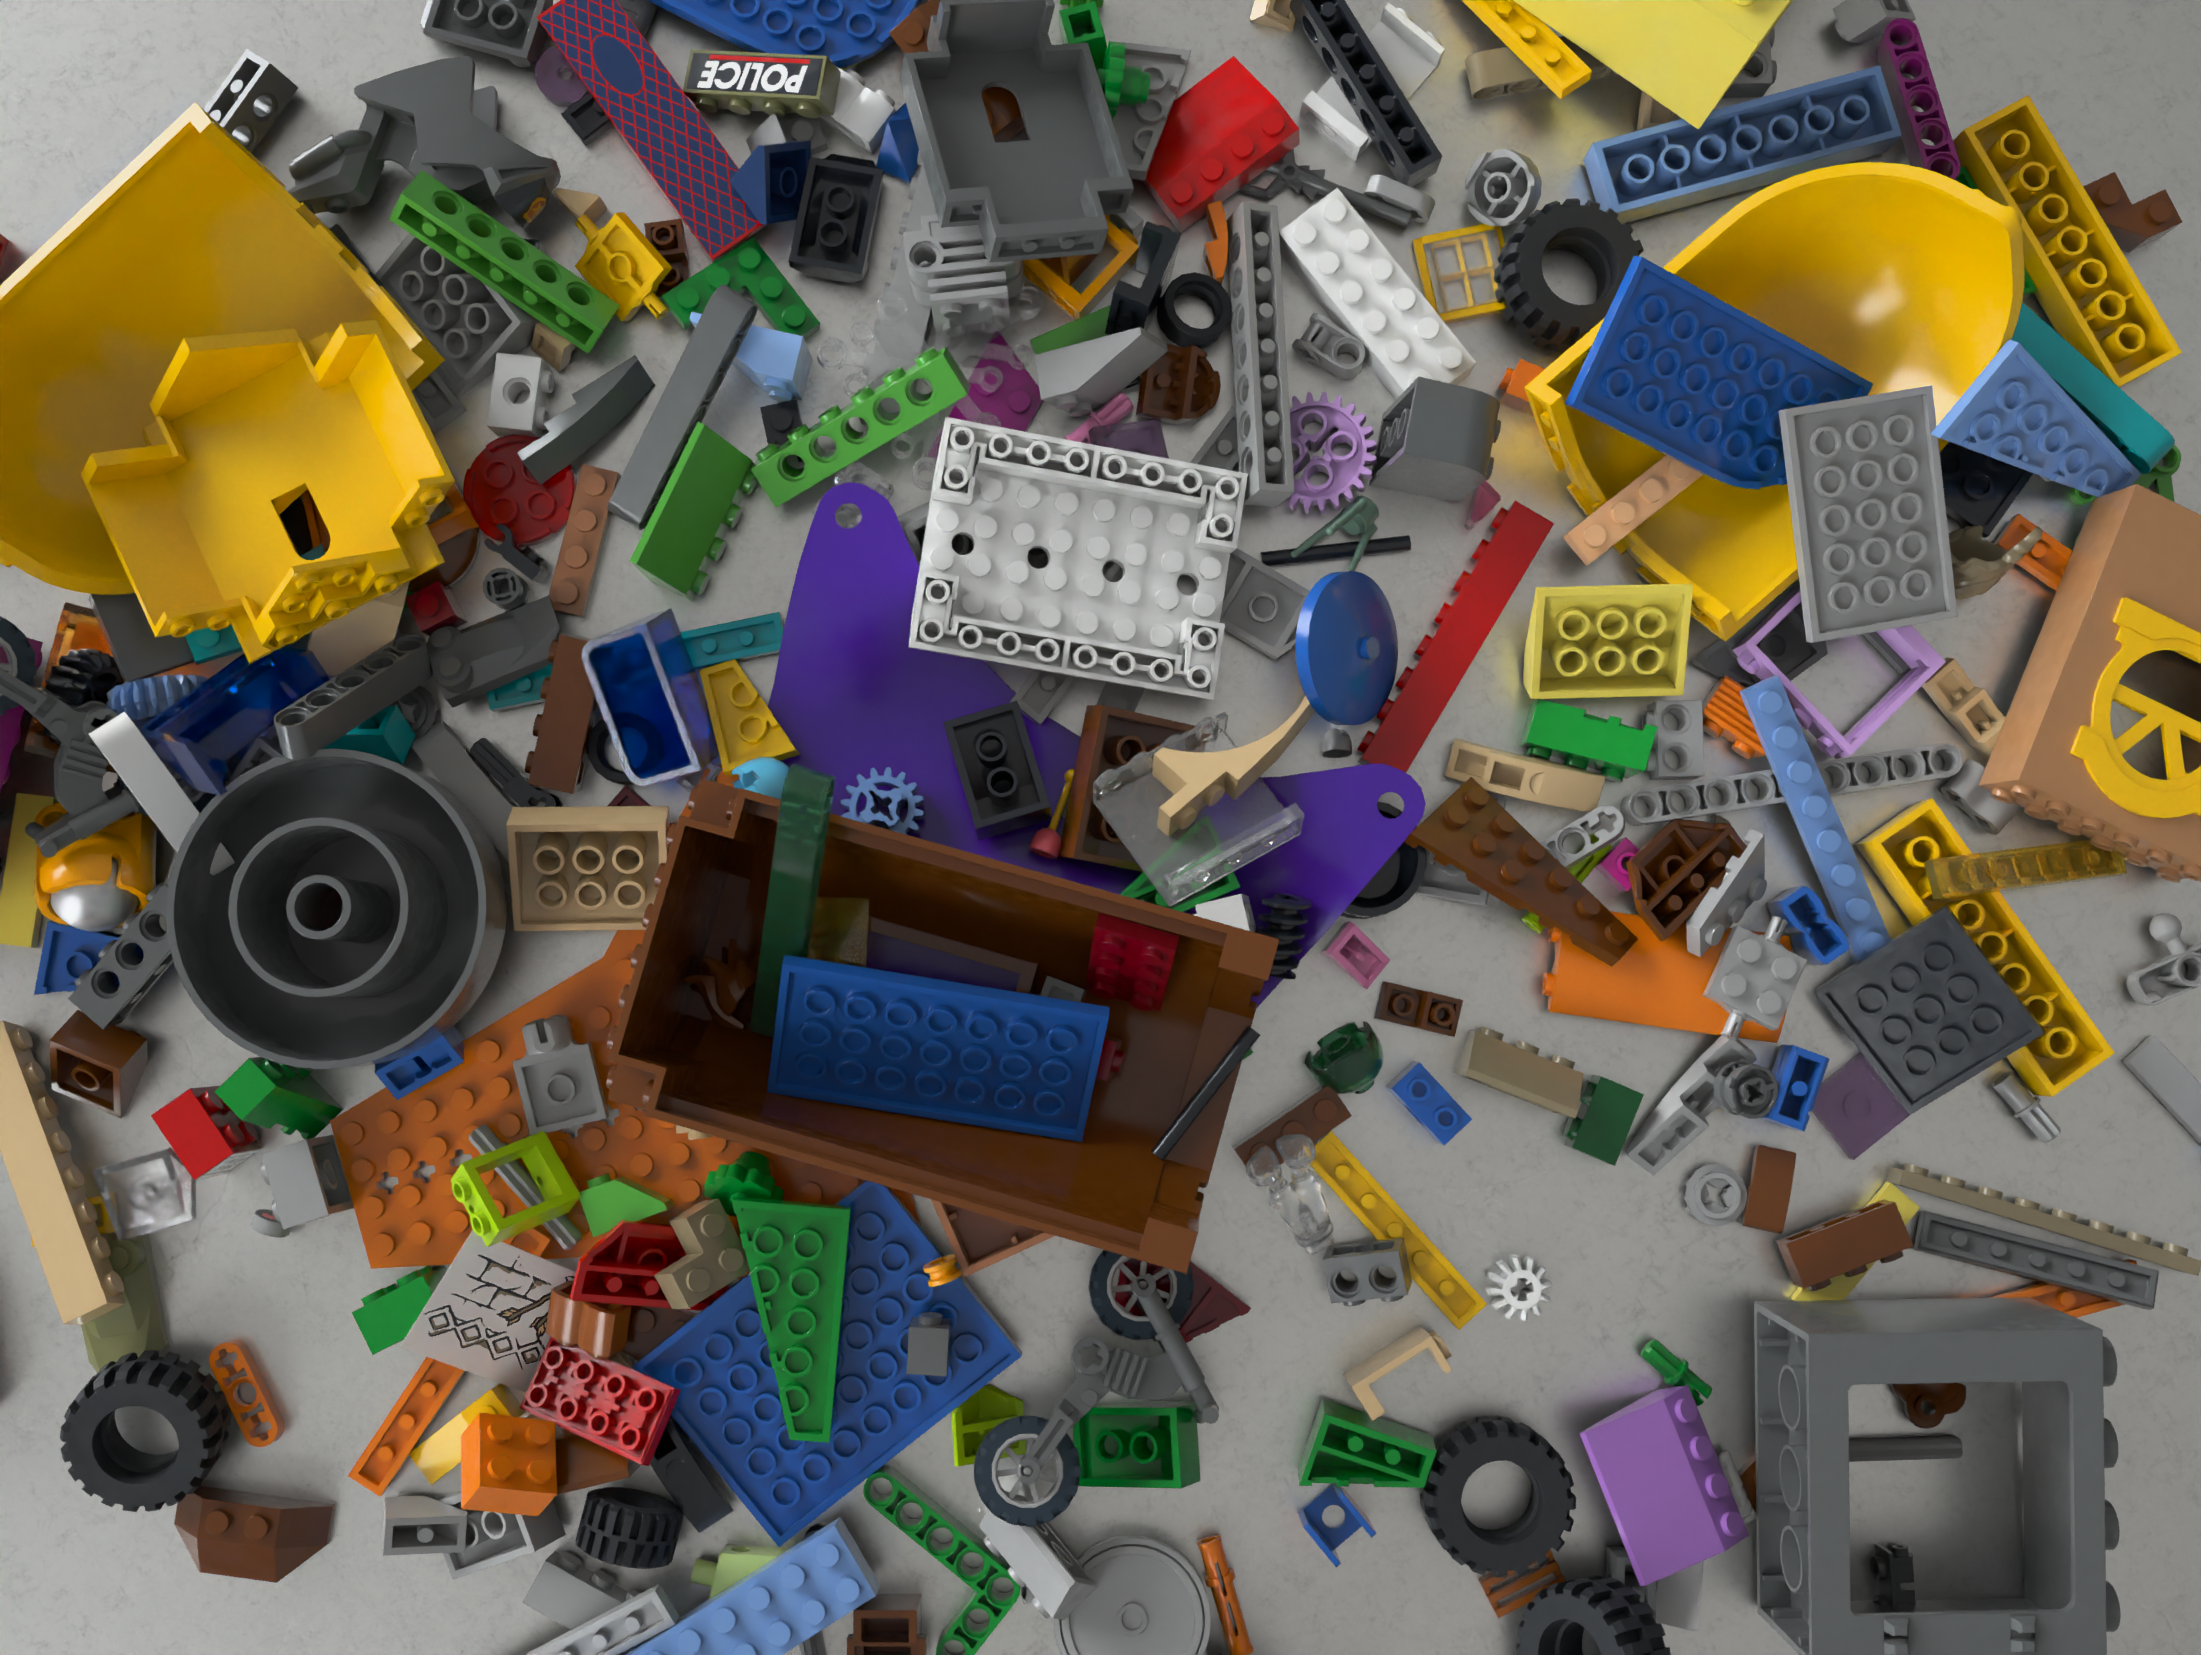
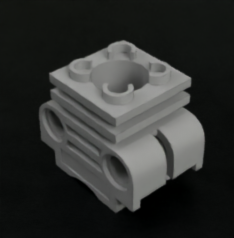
M937 214L920 216L922 230L903 232L905 257L914 299L919 304L931 307L936 335L944 334L955 337L964 334L966 331L982 330L984 332H996L1003 327L1011 326L1008 298L1015 297L1024 286L1023 260L989 263L979 225L941 228Z

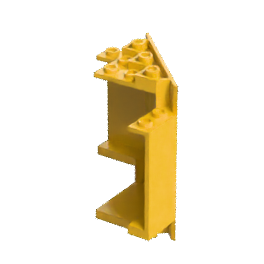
M377 320L340 323L335 333L334 331L326 332L309 342L300 337L295 328L183 338L149 404L157 421L144 427L142 430L148 446L91 453L81 473L155 637L167 635L183 637L194 630L210 628V630L215 631L232 625L249 664L285 645L298 641L304 635L335 619L346 616L350 611L385 593L394 591L400 585L445 562L426 522L429 521L430 515L438 504L445 499V495L455 482V479ZM305 485L309 489L331 539L330 547L326 554L315 560H305L297 553L273 503Z

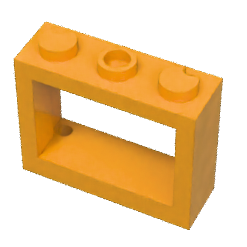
M1105 215L1109 228L1105 240L1119 253L1082 294L1065 283L1039 260H1023L1024 275L1074 320L1088 315L1136 263L1139 250L1137 239L1127 229L1122 228L1119 230L1110 222L1111 218L1109 215Z

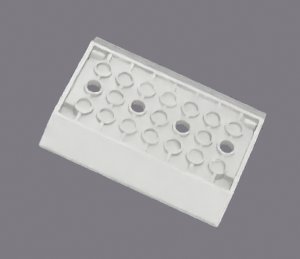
M946 417L932 485L912 610L908 648L1214 700L1225 624L1220 623L1230 553L1237 549L1248 474ZM957 535L968 536L973 542L972 552L967 555L956 553L952 548V539ZM1034 548L1045 551L1048 556L1047 566L1041 569L1032 567L1027 559L1028 552ZM1115 562L1121 567L1122 578L1120 581L1110 582L1104 577L1102 569L1105 563ZM1188 575L1194 579L1196 583L1194 594L1184 595L1178 590L1177 579L1179 576Z

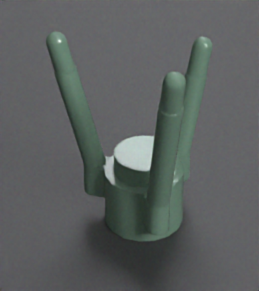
M1357 496L1333 520L1291 552V556L1296 558L1325 535H1333L1343 527L1349 534H1363L1348 567V571H1355L1370 538L1378 530L1377 526L1373 523L1379 516L1378 507L1371 499L1365 496Z

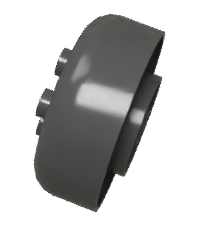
M318 749L316 754L301 760H292L281 756L252 768L221 790L202 810L181 843L173 863L166 899V928L173 962L184 988L205 1018L227 1038L257 1056L280 1064L311 1069L361 1067L385 1063L413 1053L441 1037L468 1012L487 986L501 954L507 923V893L498 855L488 834L467 805L440 782L416 769L377 755L345 749ZM221 842L235 863L213 876L210 874V868L215 852Z

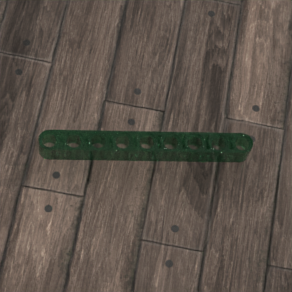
M797 764L791 765L781 795L750 1023V1032L769 1038L774 1037L784 956L808 958L836 779L833 775Z

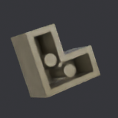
M719 1198L700 1201L669 1220L686 1256L654 1276L672 1309H690L750 1271L745 1248L743 1249V1245Z

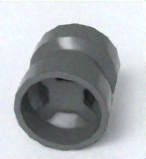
M496 568L490 571L483 581L485 597L503 610L509 611L525 605L529 599L530 589L527 582L510 569Z

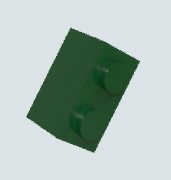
M1593 1075L1590 1081L1585 1080L1581 1089V1105L1576 1119L1570 1117L1564 1128L1563 1136L1567 1137L1564 1145L1615 1166L1644 1094L1602 1076Z

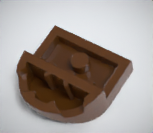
M1167 343L1168 351L1141 374L1136 415L1169 424H1183L1203 416L1215 406L1221 388L1220 375L1218 371L1213 370L1211 364L1206 359L1208 354L1202 349L1193 345L1183 348Z

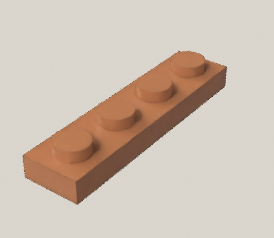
M585 464L581 466L549 591L555 612L584 619L586 617L612 515L607 507L621 478L619 472Z

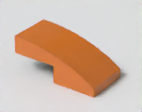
M1219 200L1207 204L1205 218L1213 241L1204 244L1203 258L1209 276L1222 285L1228 255V229L1222 201Z

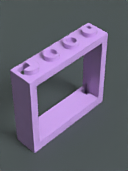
M1798 585L1732 651L1738 656L1737 660L1740 666L1748 673L1755 674L1761 681L1774 675L1780 677L1800 727L1809 730L1817 739L1816 744L1824 754L1835 759L1851 756L1946 661L1912 625L1876 631L1911 670L1842 736L1756 646L1801 602L1800 585Z

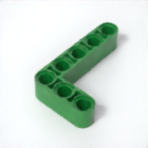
M883 1465L871 1474L864 1484L863 1494L866 1501L974 1590L941 1632L936 1647V1655H952L944 1647V1644L951 1640H957L964 1646L965 1651L958 1655H975L1016 1603L1020 1595L1021 1586L1009 1575L1007 1570L1011 1566L1002 1555L1000 1557L994 1555L980 1537L898 1470L890 1465ZM877 1478L889 1480L892 1484V1492L886 1495L877 1493L873 1488V1481ZM907 1503H916L922 1508L923 1515L918 1519H910L903 1513L902 1508ZM940 1527L946 1528L952 1533L953 1540L949 1543L941 1544L934 1539L932 1532ZM971 1552L977 1553L982 1557L984 1563L978 1568H969L963 1562V1556ZM1001 1577L1011 1580L1014 1588L1010 1592L1000 1593L994 1588L993 1582ZM974 1609H982L989 1615V1620L983 1624H976L972 1622L968 1614Z

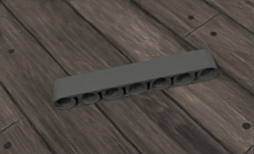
M720 285L709 299L609 500L608 511L638 530L646 528L697 422L702 423L757 314L758 305L727 285Z

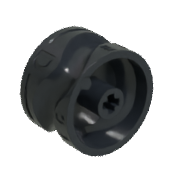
M1377 802L1378 811L1385 818L1393 819L1402 813L1400 809L1390 804ZM1403 842L1340 916L1350 919L1378 917L1398 909L1409 901L1418 890L1424 877L1426 868L1425 848L1420 845L1413 848Z

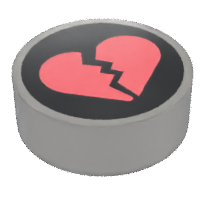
M267 1209L256 1210L251 1222V1226L255 1231L271 1237H286L290 1235L292 1229L291 1227L283 1230L282 1224L276 1220L273 1211Z

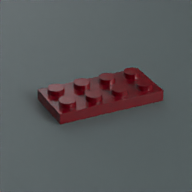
M1099 912L1094 928L1085 989L1091 990L1095 996L1102 999H1113L1115 997L1128 1001L1131 1006L1139 1010L1150 1011L1155 1009L1160 1011L1180 936Z

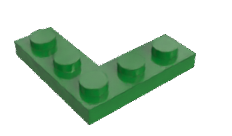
M754 237L662 295V302L684 331L693 326L690 321L691 312L702 314L712 294L722 284L727 285L739 294L746 292L777 331L800 335L806 339L820 329V322Z

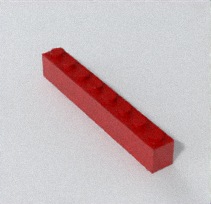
M1516 500L1508 510L1503 507L1500 508L1490 527L1495 529V532L1489 542L1482 539L1471 557L1477 561L1470 573L1465 570L1461 573L1452 589L1458 593L1451 605L1444 602L1433 620L1439 626L1432 637L1425 634L1414 652L1420 658L1413 669L1406 666L1395 684V686L1400 688V691L1394 701L1387 698L1382 709L1377 714L1376 718L1381 720V723L1375 733L1368 730L1357 748L1358 751L1362 752L1357 762L1362 765L1386 764L1405 773L1407 772L1553 527V522Z

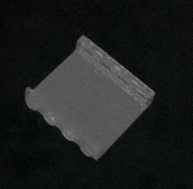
M1226 712L1214 718H1204L1193 729L1182 735L1175 734L1170 736L1161 746L1150 752L1143 751L1138 753L1129 763L1116 770H1106L1093 782L1094 804L1169 907L1301 834L1305 814L1296 803L1284 808L1261 777L1236 800H1233L1227 793H1224L1215 805H1206L1197 813L1195 820L1186 829L1181 830L1179 828L1168 837L1157 827L1159 807L1175 794L1152 775L1154 754L1162 747L1186 752H1217L1238 748L1226 733L1228 720Z

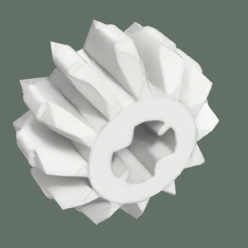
M1511 1254L1510 1267L1503 1260L1499 1259L1496 1261V1265L1501 1270V1273L1497 1275L1489 1271L1487 1274L1489 1279L1496 1282V1285L1485 1288L1486 1294L1497 1296L1492 1301L1491 1306L1495 1310L1504 1307L1503 1316L1507 1319H1511L1517 1311L1519 1319L1527 1321L1528 1308L1535 1315L1539 1316L1542 1311L1536 1303L1539 1300L1544 1303H1550L1551 1298L1542 1293V1290L1551 1288L1552 1281L1541 1279L1547 1269L1543 1265L1533 1268L1535 1259L1531 1256H1526L1521 1264L1519 1256ZM1517 1279L1527 1284L1526 1288L1520 1290V1296L1511 1291V1287L1517 1286Z

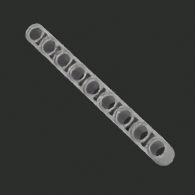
M1939 743L1816 762L1820 774H1822L1823 770H1827L1833 775L1834 784L1832 788L1826 787L1831 797L1950 777L1961 770L1963 756L1955 745ZM1935 753L1940 754L1945 761L1943 771L1939 770L1934 764ZM1899 758L1904 760L1908 767L1905 777L1900 775L1896 768ZM1861 764L1866 765L1871 772V778L1868 783L1860 778L1859 767ZM1770 769L1641 789L1627 795L1622 800L1620 812L1627 823L1633 826L1668 822L1673 819H1688L1785 804L1786 801L1773 770ZM1749 781H1753L1759 786L1760 795L1757 800L1750 798L1747 794L1746 786ZM1711 787H1716L1722 792L1723 801L1720 806L1710 801L1709 791ZM1674 792L1682 794L1686 800V806L1682 812L1676 810L1671 803V797ZM1637 798L1644 799L1649 806V812L1646 817L1639 816L1634 810V802Z

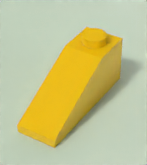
M500 1383L415 1448L409 1456L432 1485L461 1463V1435L479 1412L520 1417L526 1411L519 1408L521 1404L510 1389Z

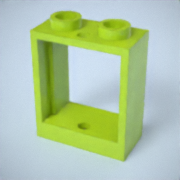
M544 1131L461 1163L450 1180L455 1198L464 1204L470 1215V1222L474 1232L482 1237L487 1247L569 1213L581 1197ZM522 1158L545 1201L503 1219L479 1175Z

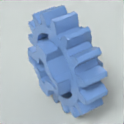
M887 767L884 776H878L876 769L871 768V778L866 780L860 774L856 776L859 783L857 788L847 785L846 790L851 799L841 800V805L849 810V812L841 815L842 817L906 835L909 831L919 833V826L914 821L924 819L925 814L924 811L916 809V807L924 804L923 796H913L918 790L915 782L905 785L906 773L901 772L897 778H894L891 768ZM889 786L893 787L894 789H892L891 791L878 790L876 787ZM864 796L866 798V807L858 816V805ZM874 798L879 804L882 803L883 806L889 807L892 821H890L887 815L884 816L881 812H877ZM908 802V814L902 823L899 818L900 810Z

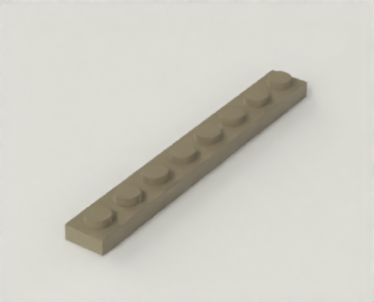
M1905 1163L1904 1170L1893 1167L1889 1168L1886 1181L1892 1184L2173 1270L2199 1276L2201 1260L2188 1257L2189 1249L2164 1242L2161 1249L2150 1245L2151 1237L2127 1231L2126 1237L2113 1234L2114 1226L2090 1220L2088 1226L2076 1223L2077 1215L2055 1208H2053L2051 1215L2038 1211L2039 1203L2016 1197L2015 1203L2001 1200L2003 1192L1979 1186L1978 1192L1964 1188L1966 1183L1964 1180L1943 1174L1941 1181L1927 1177L1928 1169Z

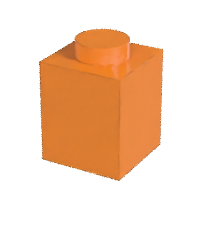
M1523 359L1518 361L1514 369L1507 367L1498 387L1504 391L1500 403L1534 417L1524 387L1545 369Z

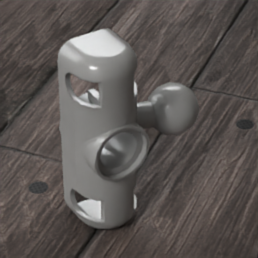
M2169 913L2157 914L2150 922V934L2155 940L2165 943L2171 954L2147 966L2145 969L2131 973L2126 983L2131 997L2137 1003L2146 1006L2158 1005L2201 986V943L2186 948L2180 938L2182 931L2181 921L2175 915ZM2183 961L2188 966L2186 978L2181 975L2180 971ZM2155 992L2161 999L2149 1002L2145 995Z

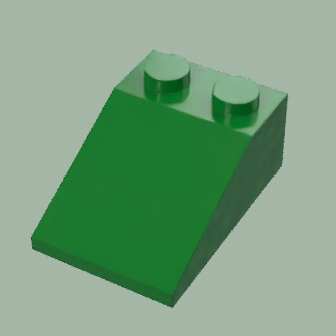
M1158 1401L1105 1404L1092 1407L1073 1426L1074 1445L1078 1451L1081 1466L1078 1486L1181 1489L1201 1481L1197 1422L1193 1418L1194 1411L1196 1410L1194 1402Z

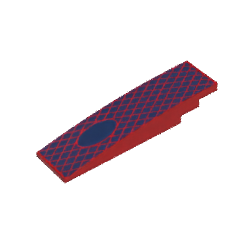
M560 0L537 16L540 24L712 262H715L768 225L760 224L729 182L739 168L617 0Z

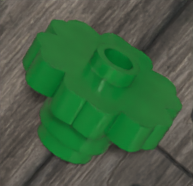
M1109 41L1108 47L1105 50L1102 69L1097 68V74L1113 121L1118 104L1136 106L1137 103H1146L1151 75L1148 72H1142V67L1125 65L1124 43Z
M744 1152L740 1158L734 1161V1164L719 1165L717 1171H710L704 1184V1195L711 1200L719 1198L726 1214L729 1216H737L732 1204L733 1196L784 1200V1190L775 1186V1179L771 1177L769 1159L757 1152Z

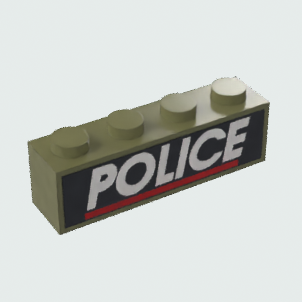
M691 49L683 92L695 104L697 109L708 113H715L717 109H727L743 115H748L751 111H764L769 115L776 114L778 117L784 116L785 113H798L806 118H818L819 115L834 114L841 72L827 56Z

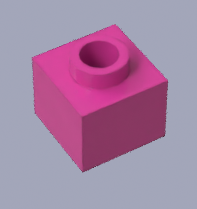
M1626 837L1619 839L1595 868L1620 892L1628 891L1631 888L1628 871L1622 868L1621 861L1624 857L1631 859L1639 849Z

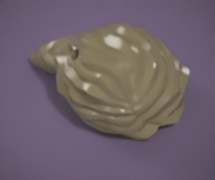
M1981 525L1967 526L1964 529L1950 532L1949 542L1956 599L1962 600L1982 595L1989 591L2016 562L2020 561L2027 552L2034 548L2038 540L2042 539L2043 530L2039 526L2036 527L2019 543L2012 546L2010 550H2004L1983 537V527Z

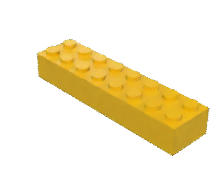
M2029 95L1964 129L1953 140L1960 168L1966 167L1977 188L1991 200L2003 206H2010L2019 213L2022 220L2024 267L2038 289L2034 292L2036 298L2056 332L2119 388L2182 353Z
M1933 798L1914 803L1855 844L1912 926L1947 904L2043 1026L2045 1034L2007 1056V1059L2033 1095L2055 1096L2115 1053L1997 887L1994 885L1995 888L1979 890L1973 866L1968 862L1976 860V858ZM1963 862V871L1971 891L1954 893L1946 867L1943 864ZM1938 864H1940V873L1944 880L1945 889L1948 892L1946 895H1940L1941 889L1936 872Z

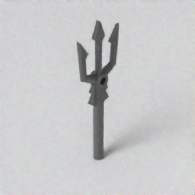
M1294 149L1283 156L1282 165L1274 163L1266 169L1278 174L1266 189L1246 184L1238 190L1268 200L1283 187L1291 186L1298 194L1303 191L1314 201L1318 194L1327 196L1338 187L1353 207L1404 227L1408 226L1412 216L1411 212L1325 180V169L1310 170V165L1298 166L1295 163Z

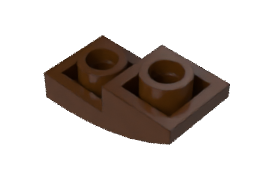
M682 219L644 223L646 238L672 267L658 285L656 296L661 301L663 294L691 277Z
M1383 981L1374 1018L1455 1037L1463 1000Z
M1763 1145L1755 1147L1750 1186L1746 1189L1747 1201L1744 1208L1742 1226L1777 1234L1783 1232L1796 1161L1795 1152Z

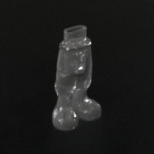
M1285 1135L1276 1140V1148L1291 1173L1292 1181L1290 1183L1282 1175V1168L1276 1154L1267 1146L1257 1149L1247 1162L1246 1172L1250 1182L1256 1186H1269V1205L1277 1210L1298 1245L1304 1247L1308 1254L1314 1255L1334 1243L1332 1235L1334 1229L1320 1187L1321 1178L1314 1171L1306 1168L1315 1159L1316 1147L1313 1141L1305 1135Z

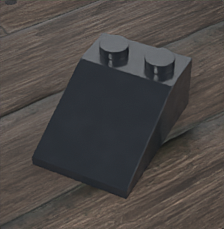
M1017 700L943 722L978 840L1052 819L1051 806Z

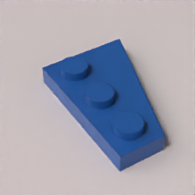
M52 920L48 921L34 995L75 991L77 989L75 981L89 968H94L101 960L98 957L100 951L109 942L118 940L121 935L107 931H85L70 925L59 924ZM137 944L136 953L143 960V950ZM113 973V983L117 987H119V978L115 973Z

